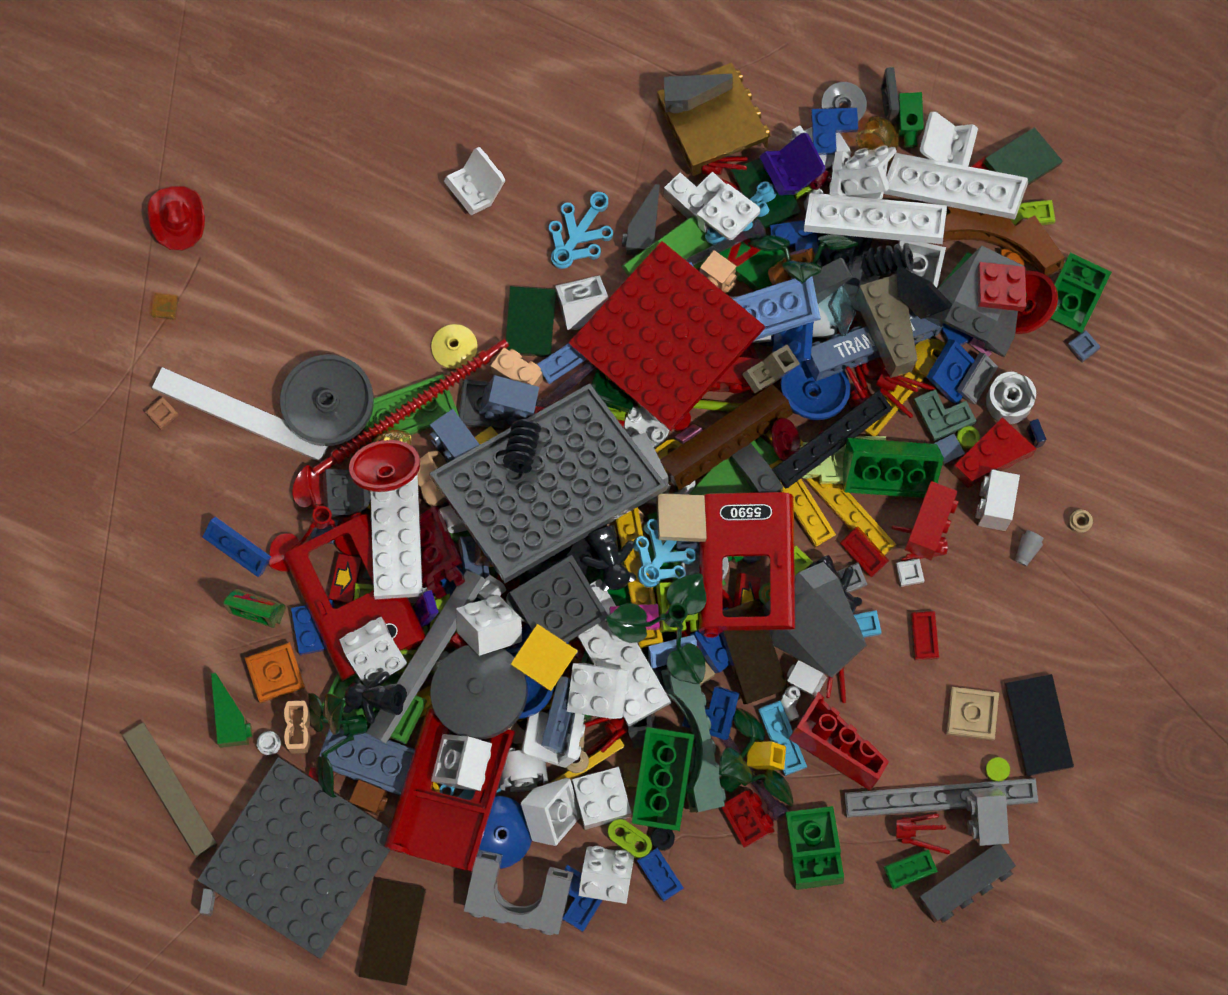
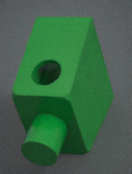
M922 92L899 93V113L896 120L897 137H904L905 148L918 147L917 136H920L924 129Z

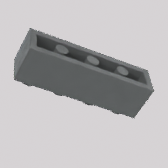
M996 844L921 895L918 901L934 923L938 920L944 923L954 916L952 911L958 906L964 909L974 902L972 899L974 895L980 893L983 896L993 889L992 883L999 879L1003 882L1013 875L1011 870L1016 865L1002 845Z

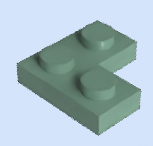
M936 390L914 398V403L933 442L976 423V419L967 401L945 410Z

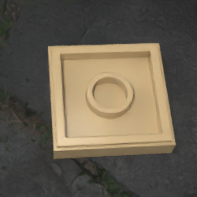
M659 494L656 496L658 540L706 541L704 495Z
M951 687L946 735L994 741L999 693Z

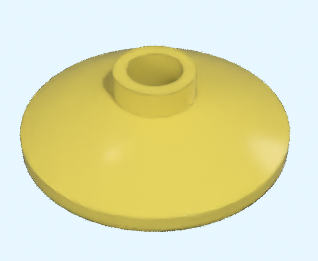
M457 324L444 326L437 331L432 339L431 350L433 357L443 367L460 369L461 364L466 365L467 360L472 361V357L476 356V337L465 326ZM452 341H457L458 346L451 347L450 343Z

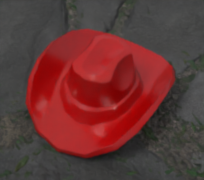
M171 186L157 191L149 198L147 204L149 224L159 244L169 250L183 251L193 247L199 241L205 227V215L201 197L195 190L185 186Z

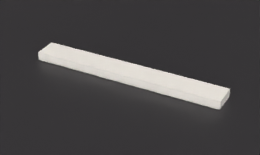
M163 367L152 386L154 391L318 462L322 461L329 447L305 442L290 430L285 420Z

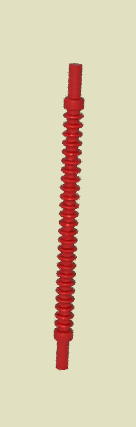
M503 339L488 350L480 351L477 354L478 357L473 356L472 361L467 360L466 365L461 364L460 369L456 368V372L451 371L450 376L445 375L444 380L439 379L440 382L438 384L435 382L434 387L429 386V390H423L422 395L418 393L417 398L412 397V402L407 401L406 406L401 405V409L396 408L395 413L390 412L389 417H384L385 420L382 421L380 419L379 424L374 423L373 428L368 427L367 432L362 431L363 435L360 436L358 434L357 439L352 438V442H346L345 447L340 446V450L335 449L332 451L330 457L312 468V470L318 476L325 469H329L336 463L338 465L345 461V457L350 458L349 454H355V450H360V447L366 446L367 442L372 443L373 438L377 439V435L382 436L383 431L388 432L389 427L394 428V424H399V420L404 421V417H410L411 412L416 413L417 408L421 410V405L426 406V402H432L433 397L438 398L437 395L439 393L443 395V391H448L449 386L454 387V383L459 384L460 379L465 380L466 375L470 376L472 371L475 373L476 368L481 369L482 364H489L491 358L499 354L503 348L509 347V344Z

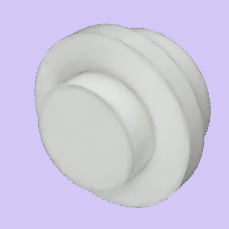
M271 731L262 733L257 739L259 751L268 756L276 754L281 747L280 737Z

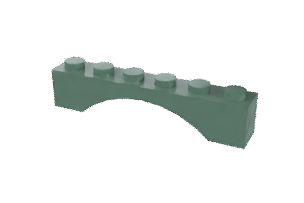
M668 669L662 670L665 692L681 709L690 725L692 734H694V766L686 789L690 813L724 807L726 796L723 787L720 785L719 765L715 761L714 753L716 752V746L710 736L711 722L705 712V695L701 692L700 684L680 681L674 678Z

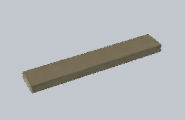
M141 723L123 734V737L195 856L198 857L217 845V842L146 725Z

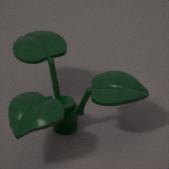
M823 235L818 238V242L821 244L817 249L813 262L791 261L789 250L786 247L790 245V241L780 236H760L749 241L748 245L751 244L764 251L782 250L787 261L783 263V269L788 272V276H791V279L795 278L803 284L807 279L822 271V267L816 264L822 249L826 247L833 250L858 246V242L841 235Z
M702 574L687 575L674 581L666 593V599L671 606L665 614H661V616L650 622H646L647 615L639 605L631 603L621 605L606 617V622L611 632L622 641L628 643H637L644 640L647 636L646 627L665 620L668 626L677 628V650L672 651L667 657L666 665L669 673L674 678L683 682L700 684L705 676V659L701 650L694 644H686L681 648L683 621L687 615H694L702 611L706 604V592Z
M309 693L308 708L312 728L316 732H321L323 723H329L333 735H337L340 732L342 736H346L345 739L330 747L321 756L316 758L317 780L323 791L330 797L335 798L333 768L327 756L348 741H353L355 735L366 733L367 722L363 714L342 718L346 699L333 694H326L324 697L325 718L320 699L314 693Z
M737 708L733 716L734 723L743 735L749 737V743L741 754L732 748H726L723 751L719 766V775H722L719 778L720 784L726 791L733 792L741 784L746 786L751 782L762 779L764 780V787L771 795L792 807V791L788 782L781 774L769 769L766 771V775L760 774L752 777L750 768L743 761L755 740L758 742L764 740L765 732L755 716L743 709Z

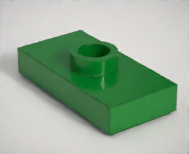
M929 849L883 867L892 890L938 872Z

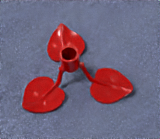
M306 465L297 475L292 495L299 507H313L312 524L300 541L295 535L290 533L278 535L273 540L269 552L271 556L269 566L277 571L290 572L284 555L288 551L304 544L314 528L324 529L328 525H331L332 528L337 527L335 521L331 519L332 513L330 509L326 506H320L324 504L323 476L321 474L316 476L310 465ZM350 517L342 519L340 525L349 521ZM345 534L335 539V544L342 553L350 556L359 555L350 534Z

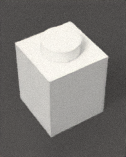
M799 660L796 665L793 664L787 677H789L787 681L791 686H796L799 690L814 698L827 679L824 673Z

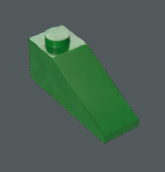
M211 673L217 744L220 748L249 745L248 738L252 737L251 723H247L218 675Z

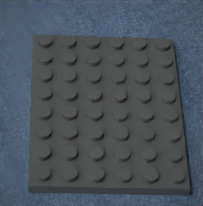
M590 383L527 418L541 426L537 448H535L536 453L533 456L534 461L531 464L532 470L529 473L514 472L503 463L511 428L430 472V478L505 583L585 538L589 533L599 530L667 490L665 482Z

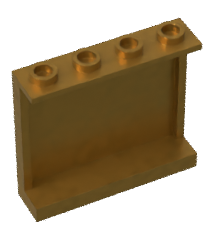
M733 63L701 74H732V89L689 111L681 113L665 112L664 89L657 91L659 107L693 176L701 173V166L760 143H763L765 148L768 147V138L771 137L770 131L766 124H762L759 108L753 106L751 92L748 87L744 88L742 74L739 69L735 70Z

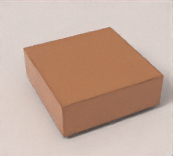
M163 397L145 412L161 431L179 416L176 410Z

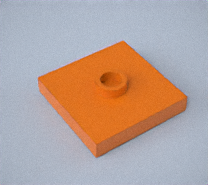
M290 642L245 658L260 704L305 688Z

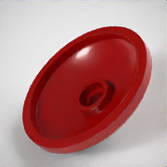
M1025 271L1026 308L1024 312L1018 311L1015 334H1025L1037 330L1052 317L1058 303L1056 286L1047 275L1041 272Z
M382 440L368 444L358 450L349 463V473L352 481L357 486L373 492H389L399 489L413 480L420 469V458L416 449L398 440Z

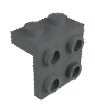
M325 469L322 473L324 506L330 509L332 517H351L368 507L371 501V493L369 490L357 486L352 481L349 469Z

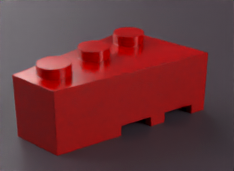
M1002 417L954 465L951 473L969 488L983 481L985 476H989L991 470L1002 471L1024 459L1032 457L1036 448Z
M932 481L930 482L905 551L928 560H932L935 553H940L944 543L940 538L942 533L947 534L951 520H948L949 513H955L959 502L955 500L958 491Z

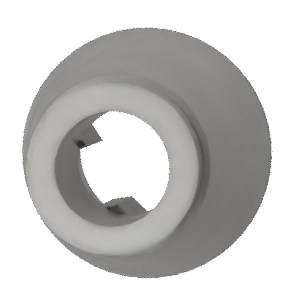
M1027 530L1025 534H1022L1014 561L1027 567L1043 546L1042 541L1044 538L1037 533Z

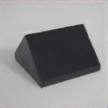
M900 266L897 268L898 297L920 319L951 308L953 304L931 281Z

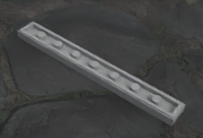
M468 570L463 576L465 582L456 587L397 684L404 686L407 692L406 700L403 703V711L400 715H394L380 710L375 718V722L371 724L366 732L371 737L387 743L456 631V608L474 602L486 582V579Z
M1036 778L845 793L846 818L967 809L966 796H970L969 789L998 787L1006 795L1007 806L1038 803Z

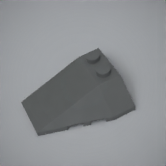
M981 246L938 288L953 304L951 308L924 319L940 327L945 323L984 342L983 348L1005 357L1015 337L1018 311L978 307V265L980 262L1014 266L1024 265Z
M824 562L796 574L795 629L769 630L775 647L833 678L867 644L852 613L840 579ZM771 599L763 606L764 617L769 616L771 613Z

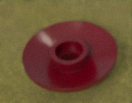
M787 418L776 420L772 428V445L782 462L799 450L801 446L798 431Z

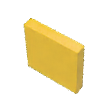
M537 624L510 665L551 692L577 653V650Z

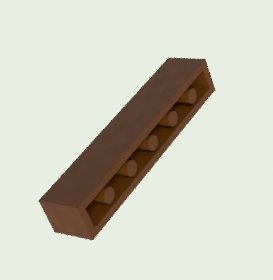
M773 384L660 459L668 475V480L679 491L690 485L693 481L711 471L712 468L748 446L752 441L766 434L773 428L776 420L790 417L792 410L789 400Z

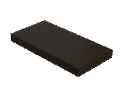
M759 599L723 610L725 617H764ZM727 630L721 633L743 704L755 702L788 688L769 630Z
M378 880L358 977L407 986L426 889Z

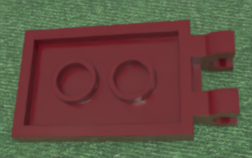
M433 506L420 515L422 587H427L428 591L432 590L436 598L441 599L447 594L439 581L447 577L450 582L454 580L455 585L460 586L465 582V579L457 568V565L462 563L442 514L436 506Z

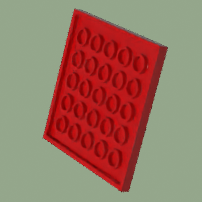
M661 241L571 339L569 345L663 426L672 431L761 334L765 326L666 243Z

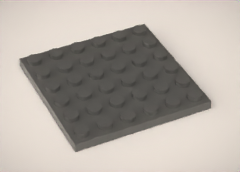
M278 757L198 878V881L321 959L390 852L389 849L384 848L390 828L335 794V798L330 797L323 791L317 781Z

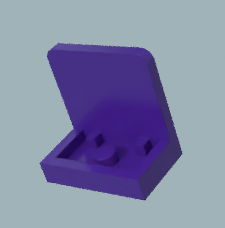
M801 133L780 151H765L759 156L765 171L773 182L774 189L779 195L797 194L825 172V165L808 133Z

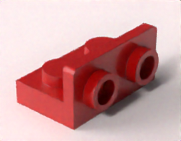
M753 790L744 791L724 803L725 806L722 809L744 848L775 832L773 820L768 814H765L761 806L762 801Z

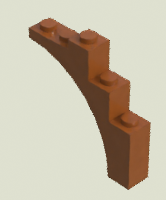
M947 206L943 242L950 240H976L1002 246L1018 254L1038 272L1047 276L1063 268L1064 255L1035 215L1029 219L1024 218L1020 220L1015 226L1010 218L984 213L980 216L978 212Z

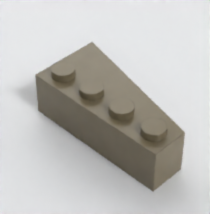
M897 274L860 285L854 298L890 378L911 372L917 362V354L908 306L898 297Z

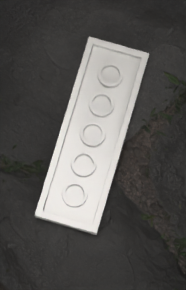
M895 153L886 176L890 188L884 194L1015 219L1028 185V178Z
M810 193L804 232L943 244L947 205Z
M417 473L413 480L399 489L389 492L371 491L375 599L420 597L423 594Z
M599 579L591 583L590 586L607 614L610 615L609 608L616 605L608 591L600 589L603 582ZM606 619L577 636L593 665L629 670L623 709V718L628 726L671 704L670 699L639 645L622 641L616 637L609 629Z

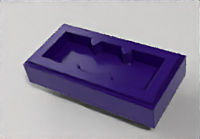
M432 590L423 592L413 605L421 627L428 626L439 613Z

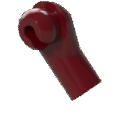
M825 170L824 173L810 183V187L814 190L820 189L821 186L829 187L832 180L831 173Z

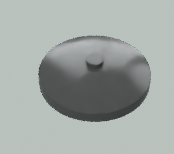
M318 355L301 362L289 373L281 389L280 407L288 427L300 439L318 446H334L351 440L364 429L373 412L374 393L366 373L355 362L338 355Z
M469 645L453 651L440 663L431 683V702L437 717L447 729L459 736H469L481 740L500 735L515 724L525 708L528 687L525 674L510 665L514 657L504 649H498L479 656Z

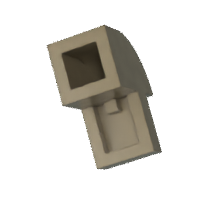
M785 345L770 354L762 362L746 370L742 375L754 393H757L781 379L800 363L789 346Z

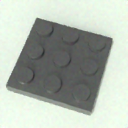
M572 555L510 592L532 630L539 624L566 643L602 622L608 616Z

